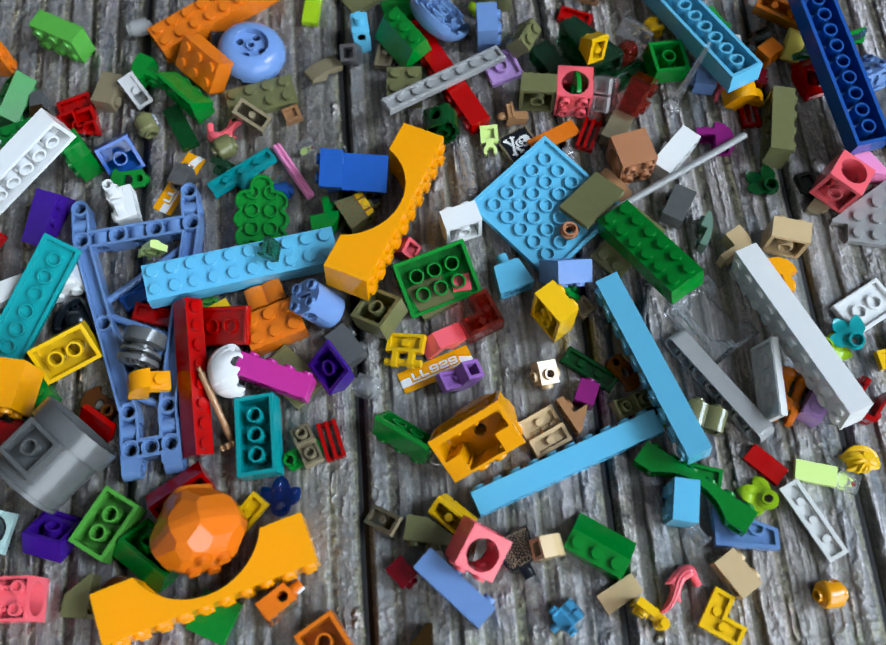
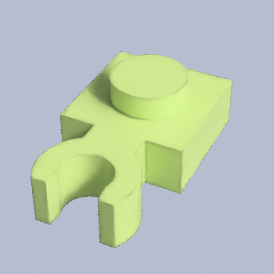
M497 124L480 126L481 145H486L484 147V156L487 157L488 150H493L494 156H497V148L494 145L499 144Z
M150 240L139 249L138 257L146 256L148 261L152 260L153 256L158 258L167 253L168 245L162 244L158 240Z

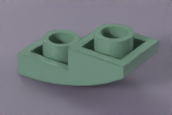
M709 210L705 216L701 215L696 224L699 226L696 232L699 234L696 241L699 245L696 251L701 254L709 243L713 229V216Z

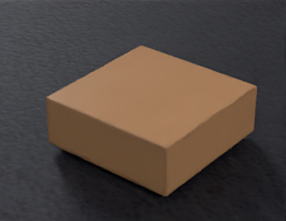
M297 104L281 109L287 127L304 121Z

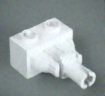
M110 179L104 180L102 188L105 190L106 199L111 208H113L111 216L114 223H118L120 226L143 222L137 194L131 184L118 186Z

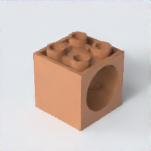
M646 128L610 136L605 157L611 171L626 185L636 180H646L651 177L658 156Z

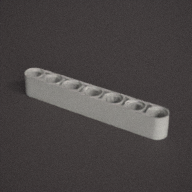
M679 329L665 339L664 343L668 351L716 404L724 406V409L729 411L728 417L752 443L759 445L774 433V427L770 421L688 332Z

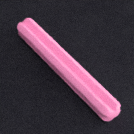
M280 143L273 145L274 153L307 200L315 196L313 190Z

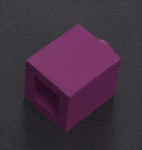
M581 377L572 405L583 407L587 404V410L591 411L600 384L596 383V380L592 378Z

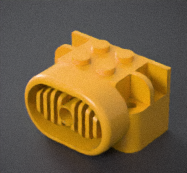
M498 390L492 394L480 396L457 410L452 418L433 430L427 443L456 483L477 470L483 471L494 460H502L507 456L508 452L524 444L525 440L522 437L523 429L517 421L514 406ZM479 423H482V424H484L486 427H484V428H483V427H479L478 424H479Z

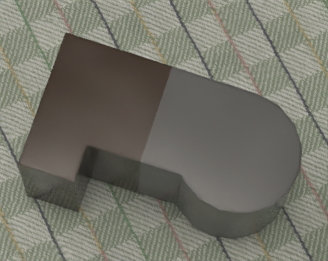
M41 90L31 92L29 95L30 117H33L40 108L50 113L48 110L50 101Z

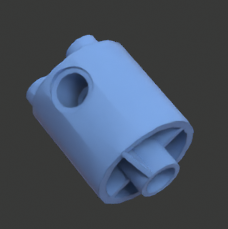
M313 278L306 279L300 284L296 283L291 289L290 311L323 329H329L340 321L345 309V301L341 295Z

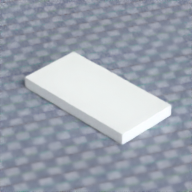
M771 336L750 349L757 408L770 423L788 415L779 340L775 336Z

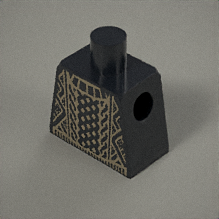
M524 525L504 536L513 543L503 564L511 574L520 570L524 579L527 580L535 576L536 573L531 565V562L534 561L529 544L531 536L527 526Z

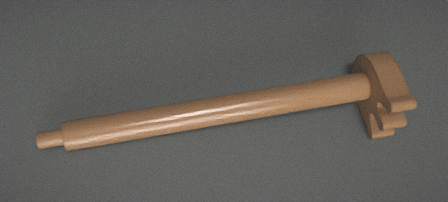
M201 366L197 367L198 376L228 440L219 446L222 452L236 447L235 438L205 372L202 371Z

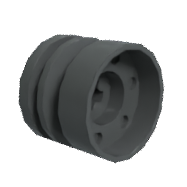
M140 325L126 326L123 340L128 344L120 345L119 349L121 352L117 353L116 359L135 369L150 368V371L158 370V362L161 361L162 357L156 352L164 351L168 337L148 327Z

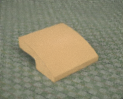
M548 404L519 421L523 429L522 435L538 459L572 440L564 422L559 419L552 404Z

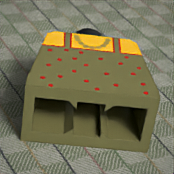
M361 192L334 202L336 210H339L340 217L351 234L360 233L376 219L374 209L381 205L377 196L367 200Z

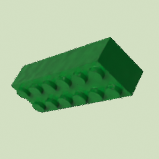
M628 200L597 220L599 234L672 305L703 284L704 270Z

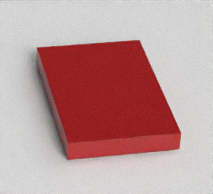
M251 306L203 307L206 346H224L227 344L250 345Z

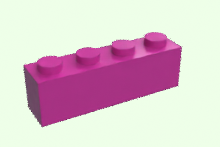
M249 351V353L241 352L243 359L239 357L235 364L236 367H240V371L237 373L238 379L308 404L317 384L312 373L305 370L302 372L296 371L293 366L284 364V366L279 365L276 360L266 358L265 360L252 351Z

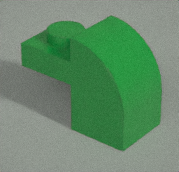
M139 52L132 63V72L145 89L149 85L153 88L157 87L164 90L156 76L159 67L155 59Z
M323 196L321 200L324 213L309 216L311 228L316 230L331 226L334 235L340 228L341 217L339 210L335 211L334 202H330L328 196Z

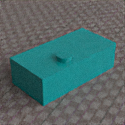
M273 392L234 398L237 478L251 481L284 476L280 398Z

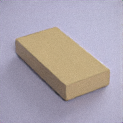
M630 573L598 594L596 598L607 615H610L644 591L633 574Z

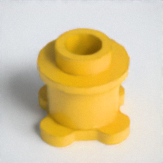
M648 17L642 25L643 29L648 33L646 36L647 40L662 35V30L665 27L663 24L659 25L657 17Z

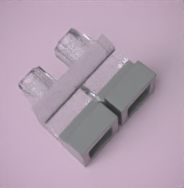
M609 75L594 76L593 93L595 94H593L590 111L606 114L609 110L616 108L620 77Z

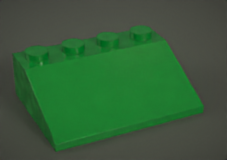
M463 239L390 265L412 319L482 292ZM462 273H469L472 290L453 292L452 286L459 289L464 287L466 283V278ZM441 275L444 280H436L432 284V290L437 295H444L449 288L454 299L419 312L406 289L415 284H420L429 277ZM457 275L463 280L462 285L458 287L453 283V278ZM439 282H443L446 287L443 293H438L435 289L436 284ZM418 287L415 290V297L418 301L426 302L430 299L431 292L427 287ZM420 289H426L428 293L427 298L424 300L418 297Z

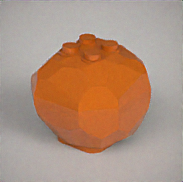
M212 484L184 485L176 488L163 503V508L150 537V549L154 557L168 571L186 574L189 578L197 577L202 572H208L209 575L220 572L222 565L230 562L236 555L248 522L238 503L225 492L213 489Z

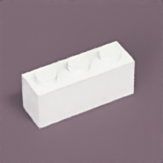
M684 125L679 130L675 129L670 136L671 140L669 142L665 141L660 148V153L657 154L658 160L653 174L662 179L676 171L695 149L701 136Z

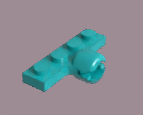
M266 147L206 184L216 199L235 187H240L242 190L249 189L250 181L254 176L278 161L270 149Z

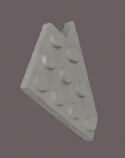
M886 180L829 222V225L845 227V244L886 249Z

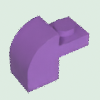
M478 359L461 362L453 370L439 372L435 378L443 394L452 391L458 393L478 383L485 374Z

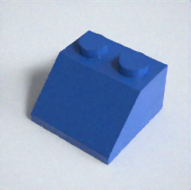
M126 132L94 147L95 154L110 178L115 168L122 172L141 169L146 166Z

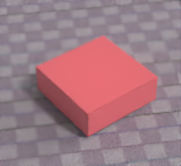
M462 273L466 278V283L464 287L459 289L452 286L453 292L472 290L469 273ZM457 275L453 278V283L458 287L462 285L463 280Z

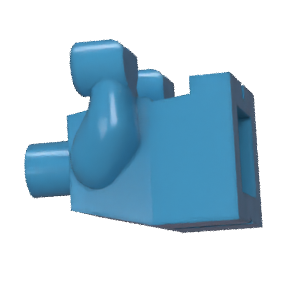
M569 597L560 608L553 605L548 610L554 620V623L549 628L553 633H557L562 629L563 632H567L570 634V637H573L578 632L575 624L584 617L585 613Z

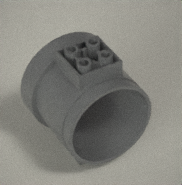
M48 396L32 411L34 416H31L0 446V477L27 501L49 514H55L58 508L65 504L96 471L102 472L117 457V454L82 419L58 400Z

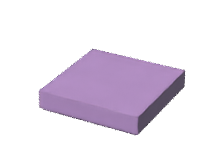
M508 49L501 50L506 56L504 62L484 71L492 88L521 78L523 71L517 59L513 57Z

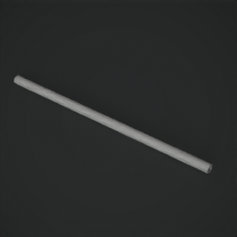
M745 132L740 133L614 205L602 216L626 200L633 204L745 140L747 134Z

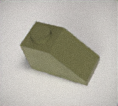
M89 574L65 593L59 606L60 617L94 619L89 594L99 591L102 576Z

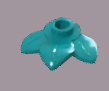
M854 315L849 322L838 318L832 320V330L835 334L829 338L835 346L848 347L855 351L864 347L865 336L863 333L865 325L858 315ZM854 338L857 344H854L851 339Z

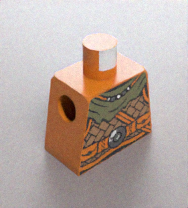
M298 579L290 586L283 582L255 605L263 618L272 627L298 604L296 596L305 588ZM281 597H287L286 601H279Z

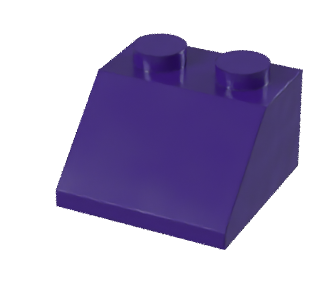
M330 340L324 342L308 363V367L329 395L346 390L355 379L351 368Z
M43 511L22 532V552L62 563L74 549L75 545L69 542L68 539L83 518L59 511L55 514Z

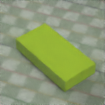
M305 0L301 20L302 26H319L323 0Z

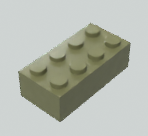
M773 85L762 106L760 167L766 164L770 168L782 169L784 164L789 161L791 153L795 152L796 142H794L797 127L794 126V122L797 118L795 106L798 99L795 96V88Z

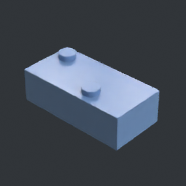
M430 547L414 565V570L471 624L479 629L496 609L493 605L495 603L494 599L487 593L482 595L461 576L463 574L461 571L455 569L454 565L450 566Z

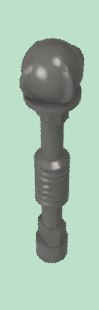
M643 277L645 296L642 301L641 313L642 319L646 324V316L649 313L650 306L649 295L653 286Z

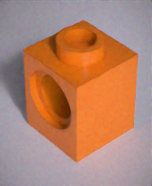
M771 37L757 47L754 55L763 63L762 68L765 69L779 59L785 47Z

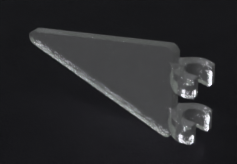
M711 42L706 44L674 97L664 103V109L669 110L670 106L673 105L674 108L671 112L673 114L679 113L680 100L712 44Z

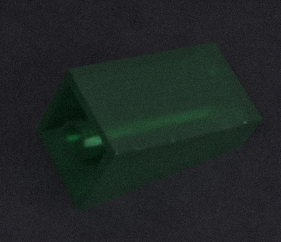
M575 15L560 22L557 46L572 66L594 67L593 79L594 76L612 77L620 71L624 56L622 49L608 40L604 59L587 65L579 51L580 39L586 34H592L597 31Z

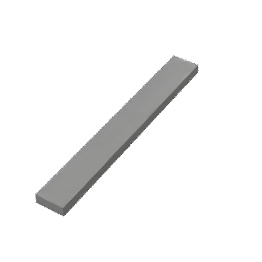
M495 45L382 98L380 103L391 116L504 62L506 56Z

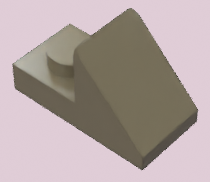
M374 504L364 523L392 538L403 518Z

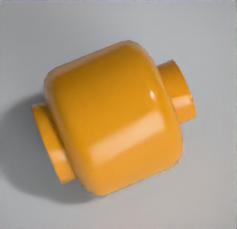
M826 579L815 583L812 596L820 607L833 609L845 605L848 599V591L845 585L837 579Z

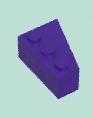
M36 188L21 241L38 246L44 233L57 238L76 200Z

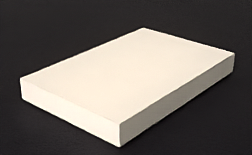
M874 278L831 306L830 310L838 319L847 322L854 315H858L865 325L864 332H866L886 318V288L877 278Z

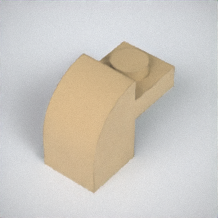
M740 224L727 232L720 241L727 251L719 256L716 264L720 268L726 264L730 266L735 251L752 244L750 236Z
M560 533L542 535L529 540L534 562H546L566 555Z

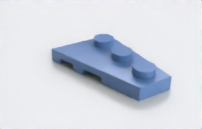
M711 506L714 547L776 552L780 550L778 528L754 520L747 532L740 537L722 525L719 514L714 506Z

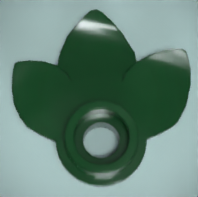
M763 164L759 173L745 172V179L749 183L746 190L755 195L763 193L773 195L778 191L779 183L775 179V172L768 165Z

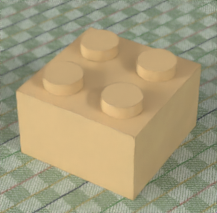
M774 215L762 232L760 248L763 253L798 259L811 244L813 223L806 222L803 219L796 220L782 215Z

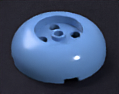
M410 0V9L416 21L437 39L445 42H457L469 33V24L463 21L464 15L450 0Z
M241 22L229 27L221 35L217 44V49L234 62L230 77L240 79L244 83H256L274 78L280 73L283 65H285L286 51L282 39L273 29L258 22Z

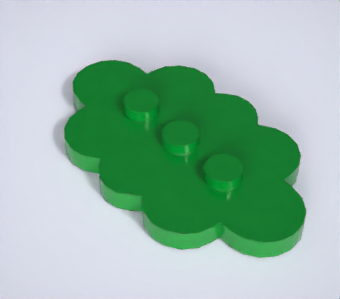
M260 174L254 176L250 181L249 189L239 191L235 197V205L238 210L233 216V221L238 228L234 236L237 246L287 236L285 231L289 225V216L285 212L288 207L287 196L282 191L274 190L273 181L267 175Z

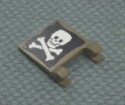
M524 125L498 138V146L513 164L531 148L527 141L535 136Z

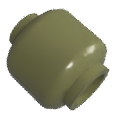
M140 112L134 119L133 124L140 137L152 139L158 135L160 125L154 114Z
M228 134L213 139L214 146L211 147L214 156H219L221 160L235 156L239 149L234 137H230Z

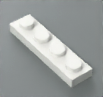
M798 478L779 488L829 563L849 553Z

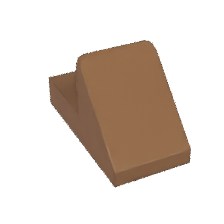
M564 396L559 397L554 405L577 438L583 430L587 404L574 412V407L570 400H566Z

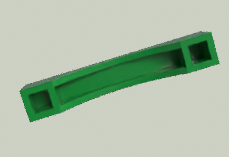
M649 441L645 443L633 462L634 467L649 477H681L701 480L700 492L712 503L719 514L722 525L740 537L747 532L758 514L752 504L735 498L736 495L728 489H721L713 479L709 477L704 478L698 474L699 472L696 468L690 465L686 466L674 454H667L662 451L663 448L657 443H650Z

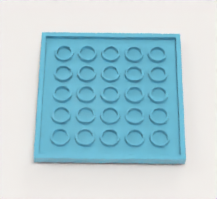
M545 135L473 199L477 204L482 220L538 272L539 260L572 258L599 233L598 224L592 225L586 230L559 210V206L590 175ZM568 221L574 222L579 229L577 237L572 240L564 239L560 234L561 225ZM570 229L566 230L567 233H572Z

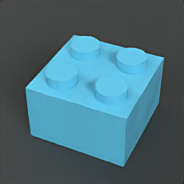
M674 477L666 486H663L662 498H665V507L662 506L661 519H664V525L689 529L699 523L701 480Z

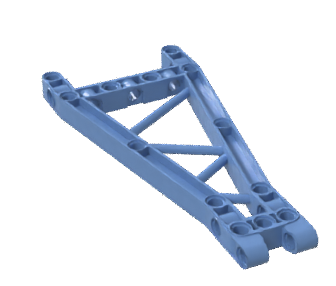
M186 183L181 187L180 216L96 230L95 214L86 202L77 201L71 207L72 243L74 247L83 251L78 260V265L119 413L121 476L124 482L144 479L147 462L161 460L167 475L181 473L187 469V458H183L173 307H171L168 332L115 314L112 303L141 283L143 275L141 272L110 295L99 253L136 249V247L142 246L150 240H158L165 244L181 239L180 245L157 262L174 259L177 256L180 258L202 253L205 231L204 210L201 194L193 183ZM118 323L125 326L140 325L148 327L168 337L164 351L157 353L162 358L165 356L163 371H170L171 392H160L159 400L149 397V399L128 400L127 377L131 372L139 369L131 371L130 366L116 359L117 353L121 352L119 347L123 344ZM140 402L158 408L159 435L143 437L145 421ZM174 403L173 408L167 410L168 405ZM134 410L133 415L128 417L129 412ZM176 441V446L170 449V444ZM156 444L155 451L150 453V448ZM136 448V453L130 456L131 450Z

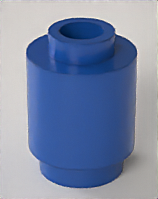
M288 181L273 183L274 190L282 191L288 199H291V195H294L293 184H289Z

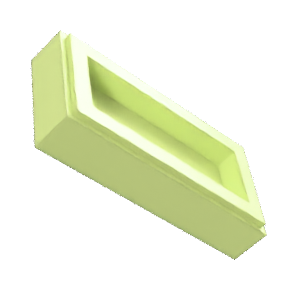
M795 459L792 480L798 478L800 482L835 488L837 487L838 467Z

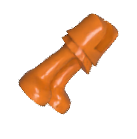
M782 366L788 410L783 426L790 428L801 409L799 406L801 396L808 387L801 374L797 376L798 372L794 368ZM795 380L794 389L790 398L788 396V393L792 382Z

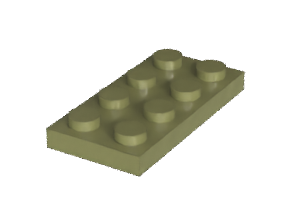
M291 74L224 91L232 121L237 120L232 117V110L241 97L266 114L280 111L294 104L299 105Z
M637 208L645 217H647V218H648L657 228H659L663 233L666 232V230H665L662 226H660L657 222H655L652 218H650V217H649L647 214H645L642 210H640L639 208ZM606 240L589 256V259H592V262L607 275L617 272L619 277L622 278L632 267Z

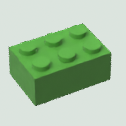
M39 10L28 24L33 31V35L38 38L43 48L46 50L51 49L61 56L65 55L75 62L79 61L85 64L96 49L82 26L43 10Z
M106 485L68 541L100 562L111 564L115 559L112 555L118 538L136 527L147 509Z

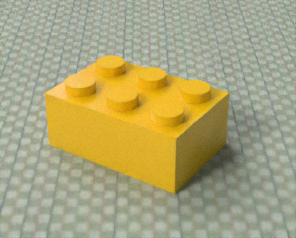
M552 280L534 293L530 315L555 343L572 330L579 309L576 301L565 294L563 286Z
M85 320L44 340L27 351L34 365L45 372L43 378L48 385L103 356L100 343Z

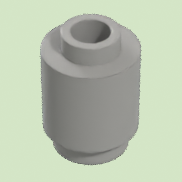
M146 17L130 20L129 23H126L129 36H134L135 38L149 35L147 28L152 26L151 21L147 20Z

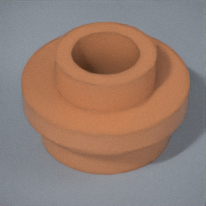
M568 221L561 225L560 234L564 239L572 240L577 237L579 229L574 222ZM570 229L572 233H567L566 230Z

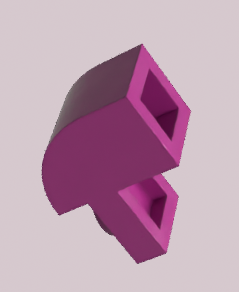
M714 122L711 128L700 127L695 130V133L701 136L698 143L711 144V150L733 138L730 128L720 122ZM734 146L717 156H730Z

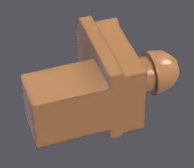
M508 102L506 107H504V111L497 114V119L500 121L504 120L505 126L510 127L513 125H525L529 119L527 111H514L513 102Z

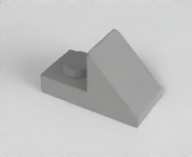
M132 71L116 80L138 110L154 101Z

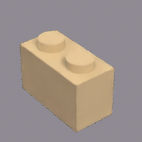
M730 548L710 563L709 566L736 599L741 600L746 598L763 582L759 579V573L753 567H749L744 561V555L739 550Z

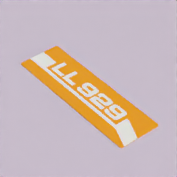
M188 152L181 164L187 163L191 165L197 175L206 159ZM168 183L154 204L153 209L171 216L180 203L181 192L172 189Z
M464 345L424 362L422 368L407 369L397 373V376L405 394H408L436 382L435 376L439 372L453 370L461 362L472 360L473 358L467 345Z

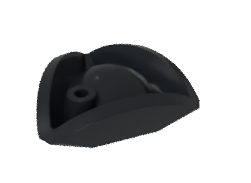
M83 297L72 298L57 310L52 323L54 334H58L82 320L86 321L93 333L96 332L91 310Z

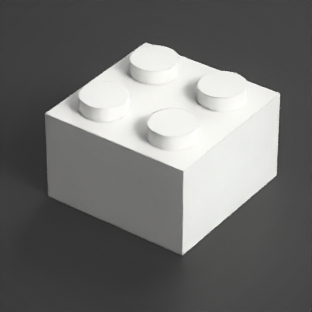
M475 200L470 202L464 201L460 205L446 207L439 211L440 229L446 244L459 239L467 241L482 236V217Z

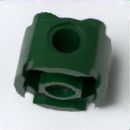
M442 103L439 106L423 110L424 130L443 136L444 144L457 139L456 135L460 134L457 111L450 107L449 103Z

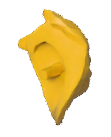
M853 445L838 456L847 465L846 471L865 474L871 470H878L881 467L878 455L869 446Z

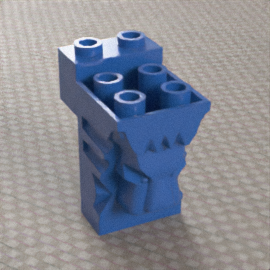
M320 148V153L316 155V164L320 165V168L315 176V183H319V188L327 189L328 193H339V191L344 190L346 193L355 191L356 193L386 195L388 155L344 153L343 149Z

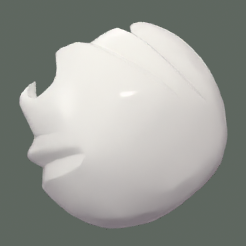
M227 344L216 349L211 354L207 364L209 383L212 389L224 398L244 396L245 387L247 386L239 384L237 373L240 371V367H236L235 364L239 357L243 359L240 348L235 344Z

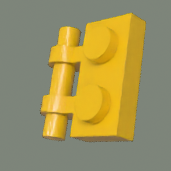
M392 333L387 340L385 348L387 353L392 354L391 358H384V365H389L392 368H398L399 366L407 367L408 369L422 368L423 361L416 360V355H424L426 335ZM400 354H408L407 359H400Z
M642 596L632 599L629 606L632 608L631 612L638 618L649 619L656 631L667 630L670 627L669 619Z

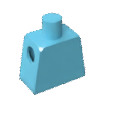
M356 11L351 13L350 21L354 43L362 47V53L372 52L367 12ZM359 35H364L365 39L359 40Z
M501 253L496 257L498 265L493 267V276L500 301L533 289L534 279L519 258L509 260L506 253Z

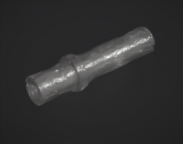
M462 142L456 146L463 172L462 179L465 181L467 193L474 194L478 191L475 181L476 173L472 168L468 145Z

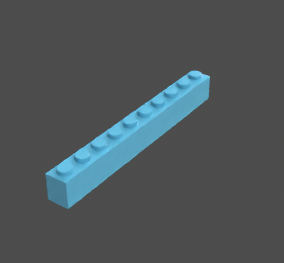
M644 409L636 413V417L630 420L628 417L620 420L615 427H611V425L606 426L600 430L601 433L595 436L592 433L583 437L582 442L577 444L571 442L565 445L564 450L557 452V450L546 454L547 458L540 461L536 458L528 462V466L525 468L516 467L510 470V474L505 477L499 475L491 479L492 483L485 486L482 483L473 487L470 497L479 517L482 518L662 435L665 429L654 409L648 412Z

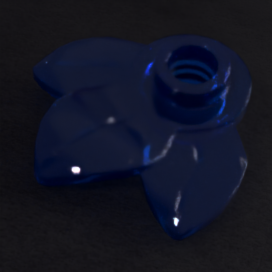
M279 476L272 484V488L262 487L260 495L270 504V510L275 516L283 517L289 513L291 506L299 501L301 488H290L288 480L284 476ZM279 503H283L281 509H277Z

